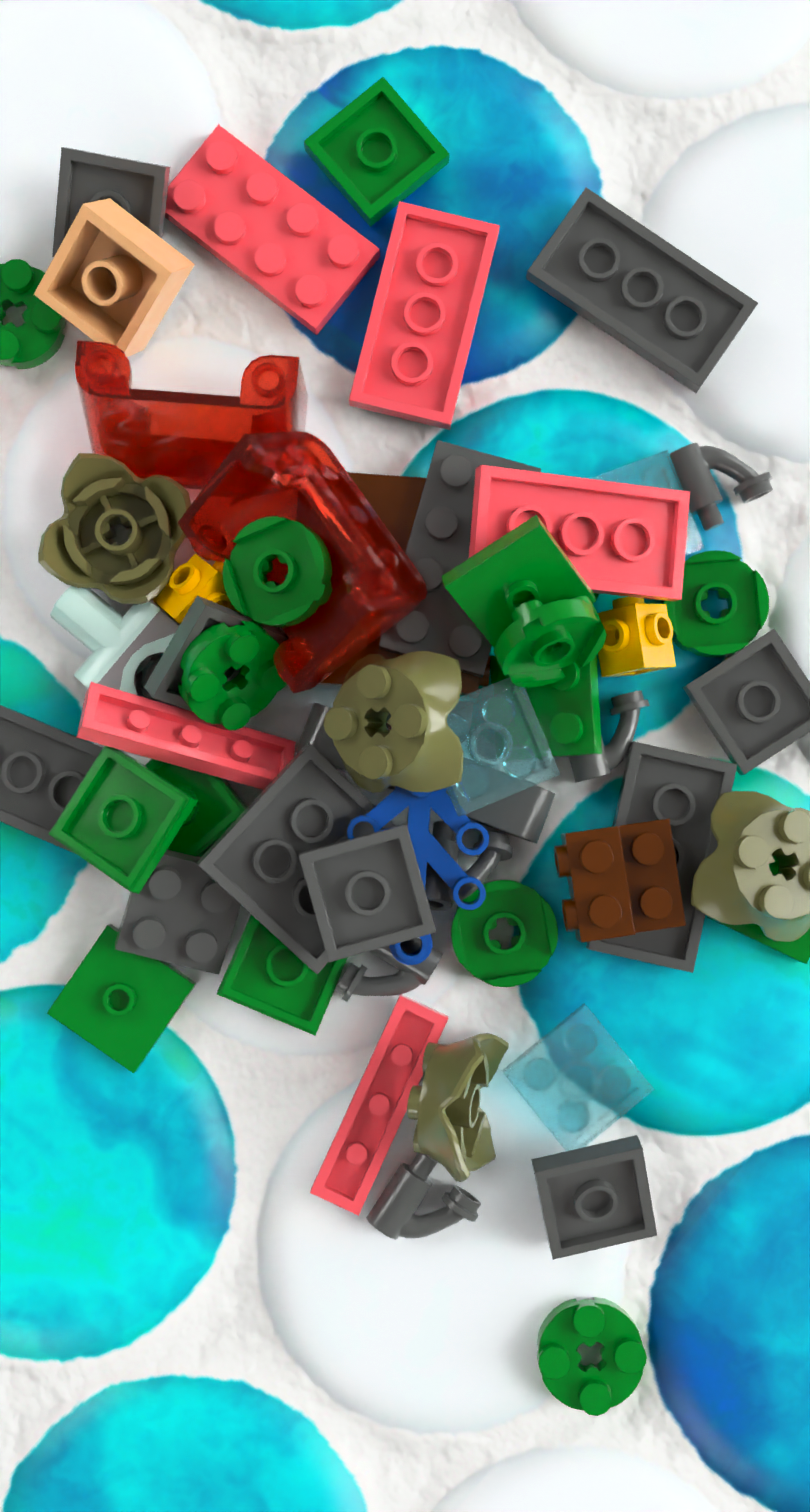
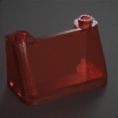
M77 340L75 373L93 454L110 456L124 463L139 478H147L153 475L167 476L187 489L279 495L292 490L299 482L303 464L308 394L299 357L266 355L251 361L245 368L242 376L240 397L131 389L132 368L127 356L116 345L105 342Z
M302 431L244 434L178 521V525L199 556L206 560L224 562L225 558L230 560L231 552L237 544L233 540L239 531L249 523L268 516H279L303 523L323 540L328 549L332 564L330 580L332 584L331 597L325 604L319 606L316 612L305 621L293 626L281 627L289 639L282 642L273 655L274 664L279 676L287 683L294 694L310 690L324 681L409 615L426 598L428 591L421 574L334 453L323 441L308 432ZM278 558L272 561L273 570L266 574L267 581H275L281 585L288 574V565L280 563Z

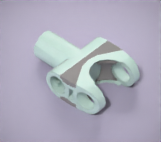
M74 586L69 587L61 595L50 614L52 619L93 652L74 674L81 683L88 688L90 683L94 682L141 697H145L142 686L147 670L161 659L179 627L174 620L151 601L143 604H133L128 612L122 616L90 588H77Z

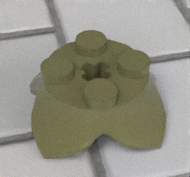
M79 453L63 477L61 497L64 514L61 518L49 524L41 536L38 562L47 572L64 584L77 588L99 589L111 600L121 604H143L150 602L169 583L170 577L174 572L176 552L185 540L190 528L191 500L189 492L170 477L153 475L147 478H139L124 463L110 456ZM122 523L126 529L132 527V532L128 535L127 542L119 545L116 541L112 544L109 543V539L115 536L113 527L117 524Z
M430 651L409 652L393 659H385L381 654H369L359 659L351 667L333 702V707L325 715L324 729L327 735L333 739L334 746L339 752L349 776L360 788L372 793L384 792L389 786H398L412 792H433L461 782L463 750L460 739L447 724V716L459 702L462 690L459 660ZM389 713L391 714V718L387 721V723L390 726H392L390 732H388L386 726V719Z
M754 791L722 793L711 813V830L717 840V848L700 863L694 875L691 905L701 913L720 923L730 925L757 924L761 927L764 935L773 941L791 942L798 940L810 928V811L801 807H788L770 796ZM772 856H776L778 860V874H772L769 864L775 862Z
M490 1033L478 1034L451 1044L429 1042L423 1056L422 1069L424 1079L422 1086L413 1085L408 1098V1118L417 1120L413 1138L414 1152L431 1156L446 1168L456 1182L467 1180L471 1174L469 1171H477L496 1158L491 1127L486 1112L480 1108L481 1088L489 1087L490 1081L497 1072L499 1064L508 1050L509 1043Z

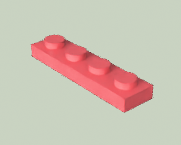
M94 682L90 683L85 694L76 738L262 790L294 758L296 745L295 741L247 727L228 730L222 724L205 722L196 716L193 711Z
M399 995L311 1187V1194L359 1216L407 1111L410 1091L413 1085L419 1084L423 1076L422 1065L425 1048L429 1042L438 1043L448 1021L447 1015L407 996Z

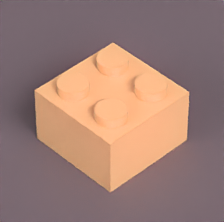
M108 198L83 203L34 295L120 361L145 349L195 264L112 199Z

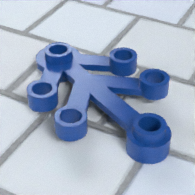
M395 786V789L366 815L356 816L350 821L347 828L348 839L355 838L353 828L357 823L368 822L373 826L374 832L380 831L383 826L408 807L407 827L424 888L426 885L428 862L451 888L452 897L460 908L474 910L484 902L486 891L481 881L474 876H468L429 832L431 808L456 833V844L463 853L472 856L479 855L485 851L489 844L487 830L481 824L472 822L446 793L447 788L433 792H412ZM475 828L481 832L482 841L479 846L470 849L463 845L462 836L466 830ZM466 883H473L478 887V897L472 902H464L458 895L460 887ZM431 934L419 937L421 939V946L414 953L403 951L400 943L389 945L393 957L405 965H416L423 962L432 950Z

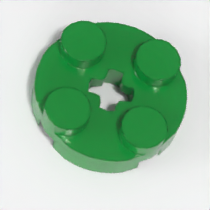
M12 259L5 264H0V364L15 366L17 369H30L48 361L60 349L65 338L63 331L66 326V319L34 295L45 273L40 269L31 267L26 261L21 259ZM12 306L17 308L21 306L27 307V310L22 313L25 322L19 327H16L12 322L3 325L6 310Z
M268 516L249 523L239 531L233 540L237 544L231 552L230 560L225 558L223 584L231 604L244 616H248L257 623L278 628L289 627L308 619L316 612L319 606L325 604L331 597V558L323 540L307 525L279 516ZM278 558L280 563L288 565V574L281 585L275 581H267L266 574L273 570L272 561Z
M705 551L693 555L686 560L684 564L682 600L674 602L661 600L660 604L667 605L668 617L673 626L672 640L676 646L698 656L716 658L731 655L750 643L756 637L758 631L762 629L769 612L768 590L764 579L756 569L753 571L748 564L740 561L741 557L727 551ZM708 591H716L718 599L727 600L728 608L719 612V618H712L709 611L702 610L701 602L707 599Z
M587 596L557 600L544 605L541 601L532 600L521 604L513 611L511 616L513 623L500 635L493 652L504 676L507 674L512 684L518 687H539L565 678L566 676L562 668L571 665L576 660H578L581 668L592 661L602 649L607 634L591 599Z
M241 621L244 625L228 627L224 622L209 627L190 643L180 662V667L184 672L181 679L182 685L178 682V687L185 703L200 719L211 724H222L228 730H237L244 727L251 717L262 711L272 701L277 692L282 690L289 680V670L284 665V655L279 644L264 628L251 621ZM232 666L236 670L241 668L239 674L234 679L227 681L224 672Z
M493 880L483 883L486 896L481 906L474 910H465L459 906L457 907L451 924V941L454 952L459 962L474 977L492 986L514 987L527 983L534 979L542 971L541 969L548 964L557 946L558 926L554 912L546 900L534 889L517 881ZM478 889L462 901H474L478 897ZM506 917L509 925H517L519 928V935L511 937V946L507 948H501L499 940L489 939V930L496 928V920Z
M593 1297L594 1300L584 1299L577 1301L575 1298L558 1305L543 1321L538 1332L537 1361L543 1382L556 1399L568 1407L584 1410L589 1415L598 1416L605 1414L611 1407L619 1405L633 1393L641 1380L647 1356L640 1333L633 1319L623 1308L605 1298ZM596 1342L603 1345L599 1352L602 1357L599 1363L596 1365L590 1363L587 1366L580 1364L582 1357L577 1349L582 1343L589 1347H592Z

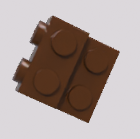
M670 818L561 834L562 845L554 846V858L558 878L567 877L570 899L562 900V911L566 931H575L576 940L582 943L636 935L635 933L686 926Z

